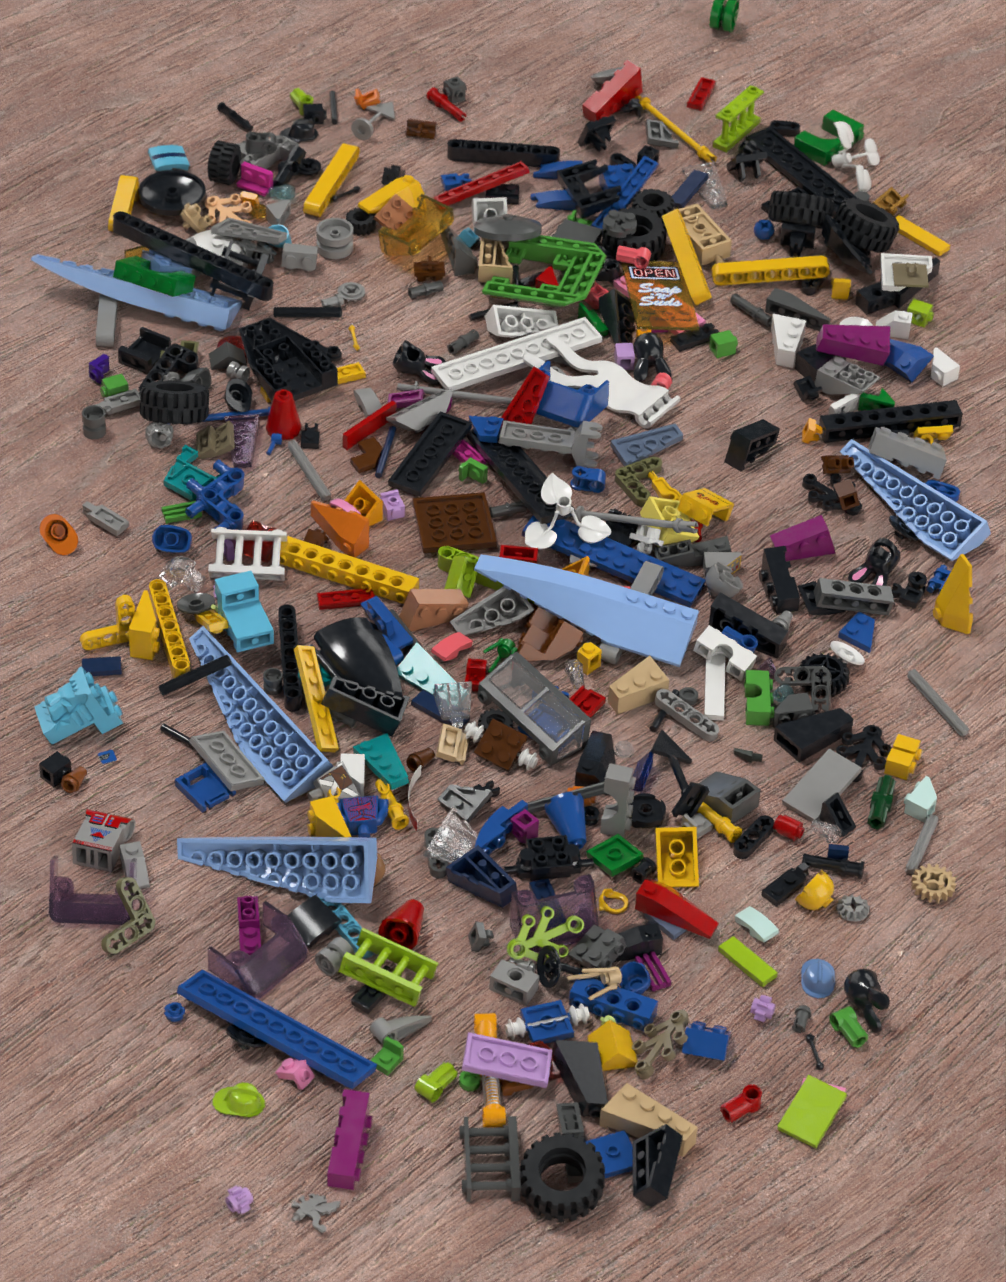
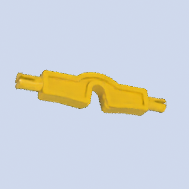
M654 471L652 473L649 472L648 477L652 480L651 486L659 498L681 500L682 495L678 490L670 487L663 477L658 478Z

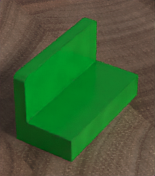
M579 303L578 319L586 317L602 337L607 336L609 329L594 309L588 311L583 303Z

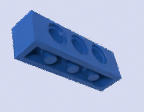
M594 978L577 979L570 990V1006L573 1005L575 1008H579L580 1003H582L584 1007L588 1008L590 1013L602 1017L612 1016L617 1023L631 1026L637 1030L644 1031L648 1024L653 1023L657 1015L658 1000L620 987L610 990L590 1001L588 999L589 996L608 986Z

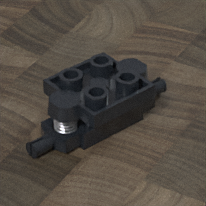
M567 835L526 839L527 848L520 851L516 866H504V871L507 874H517L520 879L530 878V881L571 877V874L581 873L582 867H594L593 858L581 859L579 847L575 844H568Z

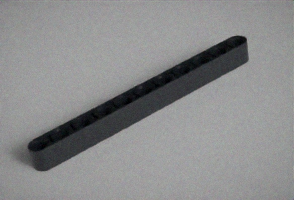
M119 211L114 213V233L259 300L270 301L273 298L274 282L270 278L126 212Z

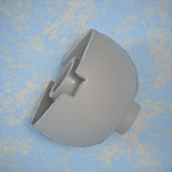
M721 562L715 563L709 569L705 578L708 593L713 597H717L721 592L732 598L743 588V583L738 575L734 577L731 574L733 572L731 568Z

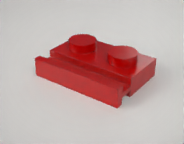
M583 685L569 698L590 718L606 703V697L591 689H585Z

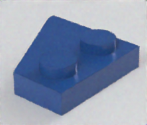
M469 416V421L473 425V431L477 434L480 442H498L503 418L495 416Z
M859 611L839 631L838 637L870 653L875 619Z

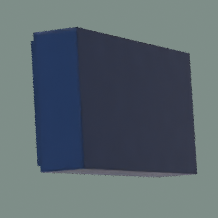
M121 656L82 659L83 669L86 673L90 672L92 676L122 675Z

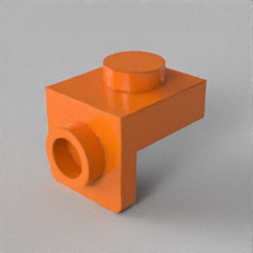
M359 88L355 89V102L357 105L360 104L363 110L367 106L380 103V94L377 88L365 94H362Z

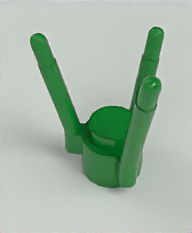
M500 638L498 642L483 650V653H487L498 647V657L491 665L488 673L495 669L502 658H507L518 651L512 640Z

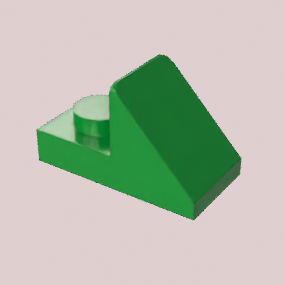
M882 388L879 396L862 393L858 410L865 411L895 407V401Z

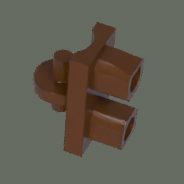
M408 118L406 135L435 139L437 123Z
M428 256V261L414 262V277H416L417 282L426 281V277H433V281H442L443 276H445V263L432 261L431 256Z
M849 455L821 456L823 474L851 473L850 469L855 467L854 458L849 457Z

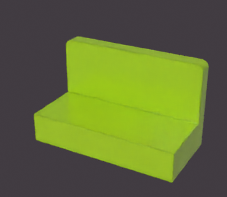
M454 556L444 589H460L465 598H470L478 573L474 571L478 561L466 556Z

